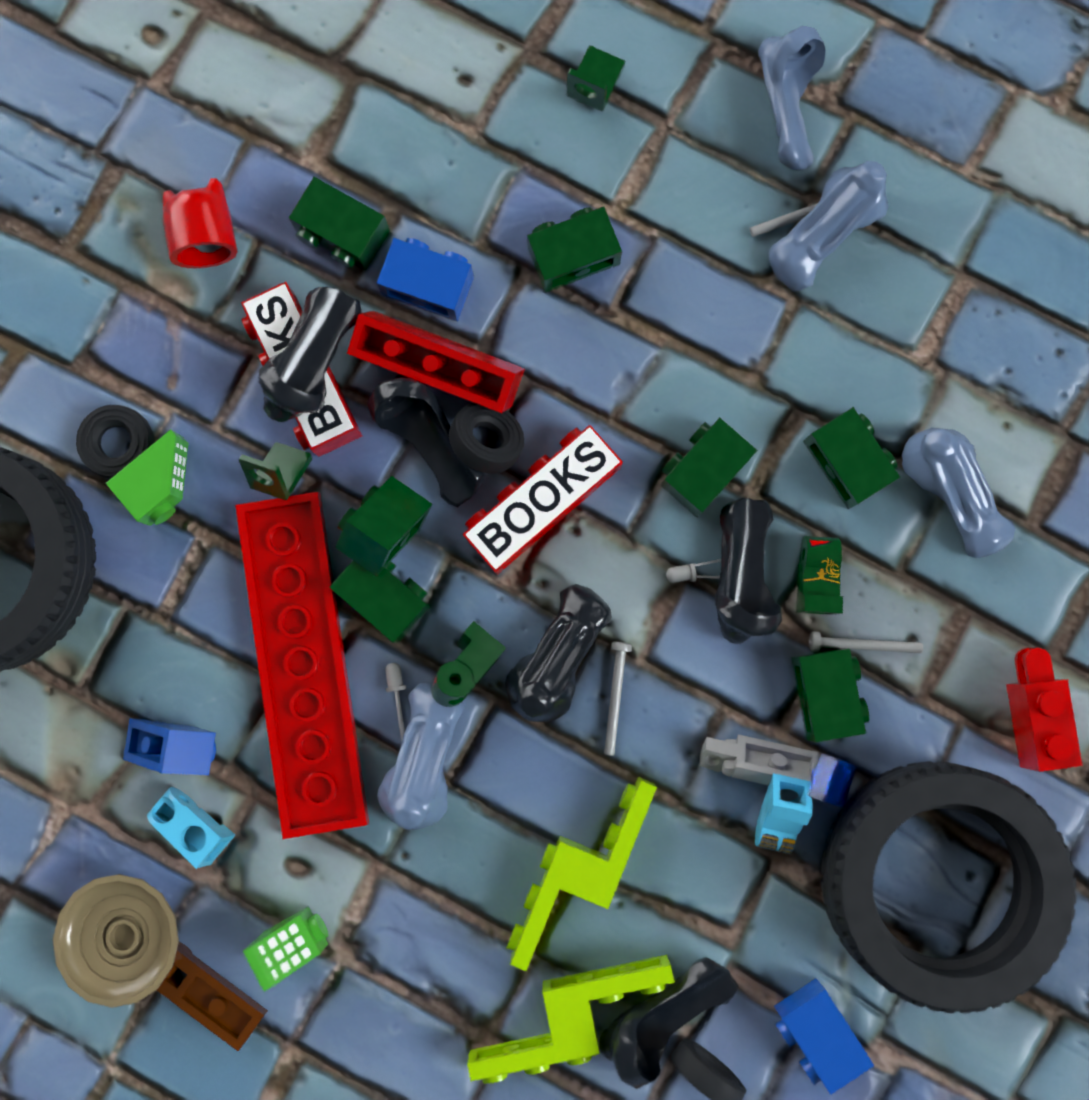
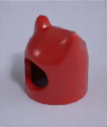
M211 178L206 188L183 190L177 194L172 190L164 192L162 197V221L169 259L173 264L192 269L209 268L227 263L236 257L238 250L231 213L226 202L223 186L217 178ZM219 245L221 248L214 252H201L194 246Z

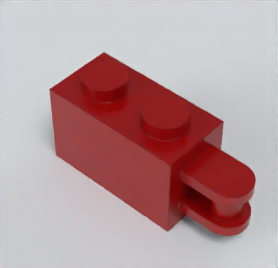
M1023 648L1019 650L1014 659L1018 682L1006 684L1020 767L1042 772L1083 766L1068 679L1054 678L1051 656L1045 649Z

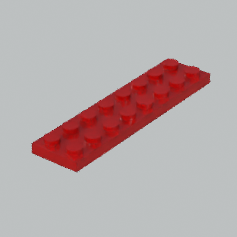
M319 492L289 496L287 501L275 498L235 505L282 838L288 839L367 826L369 824V816L336 594L330 588L334 581L321 494Z

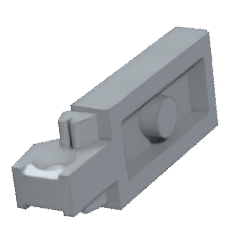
M739 734L736 739H726L725 741L706 737L702 746L700 766L717 772L722 771V774L729 777L732 776L733 778L769 786L772 774L775 773L811 781L813 796H816L820 789V754L818 752Z

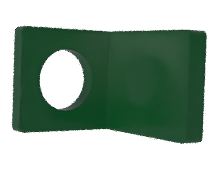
M590 45L578 70L570 68L567 73V96L603 112L625 67V60Z
M275 442L263 461L243 454L238 460L250 489L287 501L311 463L312 456L309 452Z

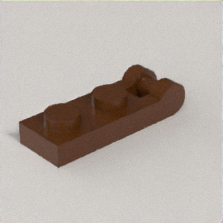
M182 942L178 943L173 968L157 989L159 993L238 1052L268 1011L194 956L192 951ZM178 968L187 974L182 983L175 980L173 975Z

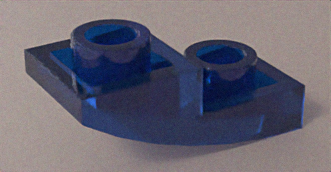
M822 753L819 763L815 766L811 775V787L808 796L845 807L858 766Z

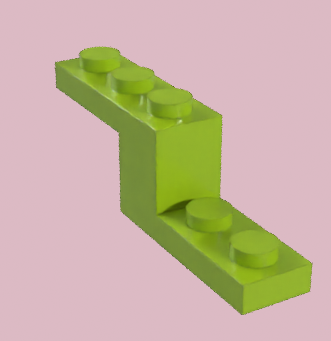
M638 777L635 785L627 784L619 803V807L625 809L619 825L614 823L610 825L603 843V847L609 849L607 855L561 835L556 846L548 843L539 866L546 870L540 886L532 883L523 908L529 910L523 926L515 924L506 947L513 951L510 965L527 971L560 889L605 909L609 908L657 789L654 783Z
M667 954L544 980L542 993L551 1033L471 1049L467 1061L470 1082L482 1079L483 1083L491 1084L507 1078V1074L524 1070L525 1074L532 1075L548 1070L550 1065L567 1061L568 1065H580L592 1060L593 1055L600 1054L590 1000L598 999L599 1003H612L621 1000L624 997L623 993L640 990L641 994H654L663 991L666 988L665 984L675 983Z

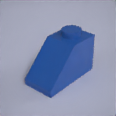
M130 718L123 760L162 774L209 775L211 762L216 755V732L193 726Z

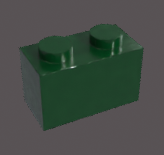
M314 176L289 216V220L297 232L295 236L301 242L313 249H317L319 245L332 252L330 256L335 261L350 269L353 265H356L366 271L390 231L384 215Z
M604 206L595 210L592 207L580 209L573 213L569 220L555 224V222L543 223L534 228L531 234L527 235L528 251L545 293L618 266L621 262L622 249Z
M854 407L811 433L803 440L847 509L858 505L900 478L896 471L898 465L895 458L886 448L881 449L873 437L875 432L871 422L864 414H858Z
M720 417L712 426L704 422L689 439L694 445L684 457L677 452L662 469L666 478L660 486L697 518L758 451Z
M391 476L380 488L374 485L369 489L358 510L351 507L344 514L337 527L342 532L335 548L377 577L420 531L432 507V503Z
M352 561L332 583L330 588L392 643H399L430 608V605L424 600L428 593L410 577L403 582L392 573L397 567L392 561L377 577L355 561Z
M837 649L791 657L806 739L816 743L866 734L865 723L869 722V710L863 697L859 698L856 681L861 680V669L857 657L851 656L850 649Z

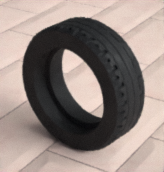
M0 447V493L10 497L21 506L30 523L35 544L34 569L28 587L15 608L0 621V672H2L3 670H10L31 662L32 658H39L46 651L52 649L56 645L57 640H62L75 625L76 617H80L83 607L89 599V591L93 587V576H95L96 572L94 567L96 543L95 539L92 538L93 528L89 522V516L83 510V504L73 489L66 486V482L50 468L44 467L40 462Z
M927 761L911 763L907 767L899 766L880 774L879 779L873 778L867 782L866 785L856 791V797H850L846 805L841 808L838 813V821L833 822L829 835H827L825 843L828 847L823 850L821 874L824 877L821 880L823 902L827 906L826 913L831 926L838 935L843 947L886 990L892 994H897L899 998L921 1008L926 1006L932 1011H943L945 1013H955L956 1011L961 1013L981 1012L989 1007L996 1008L1003 1003L1015 1000L1019 994L1023 995L1028 992L1031 986H1035L1040 982L1042 976L1051 970L1052 964L1056 963L1060 957V952L1064 949L1067 943V936L1070 935L1072 929L1071 923L1075 917L1076 909H1074L1077 900V894H1075L1076 877L1073 873L1075 870L1073 862L1070 861V852L1068 846L1065 845L1064 837L1061 832L1056 830V823L1049 817L1047 811L1042 806L1036 805V800L1030 794H1027L1017 785L1011 784L1010 781L980 769L949 762ZM957 809L981 818L1003 838L1013 866V891L1008 910L1000 925L990 937L977 947L960 955L935 958L909 949L900 943L887 929L875 905L873 878L875 867L884 845L894 831L906 820L928 810Z

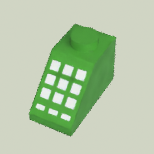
M170 429L106 482V485L137 522L152 526L154 523L155 525L161 524L175 513L176 509L174 506L183 500L188 453L187 440Z
M308 906L265 930L243 950V953L263 991L265 992L321 954L328 945L326 940L328 931L322 918L317 913L313 915Z

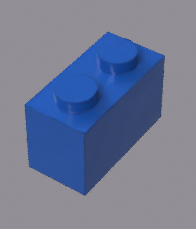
M393 238L376 284L384 297L458 322L473 282L474 274L472 265L467 263L468 260L460 254L446 251L443 255L429 250L427 244L417 239L407 238L405 242Z
M817 978L774 1005L782 1018L775 1025L789 1047L798 1043L806 1057L801 1059L799 1063L813 1085L822 1081L829 1094L832 1095L874 1067L866 1051Z

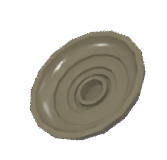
M121 874L93 879L74 892L58 915L53 936L56 966L68 987L87 1002L111 1008L137 1003L157 990L173 968L179 943L176 917L164 895L143 879Z

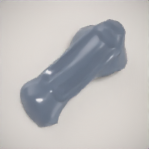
M803 25L790 31L783 37L771 36L765 38L758 52L762 64L764 82L776 120V134L780 138L778 157L780 163L796 171L805 170L813 164V155L807 142L799 100L812 77L824 65L826 54L824 41L817 30Z
M866 161L855 167L845 166L833 171L823 187L819 203L786 237L773 244L769 249V262L775 276L792 292L800 291L813 285L816 272L822 261L834 252L853 230L869 226L886 215L889 206L886 196L887 173L880 163Z
M932 427L918 432L909 438L902 453L904 472L922 489L937 495L946 503L963 537L967 555L973 558H982L1003 550L1014 539L1015 526L1012 520L1007 519L997 511L993 494L976 461L974 445L963 434L954 429Z
M425 682L418 684L408 695L411 720L404 733L396 765L385 774L377 794L379 805L391 822L396 823L401 828L418 830L435 825L447 811L448 786L443 773V765L455 725L464 710L463 702L454 707H445L437 703L432 697L431 683Z

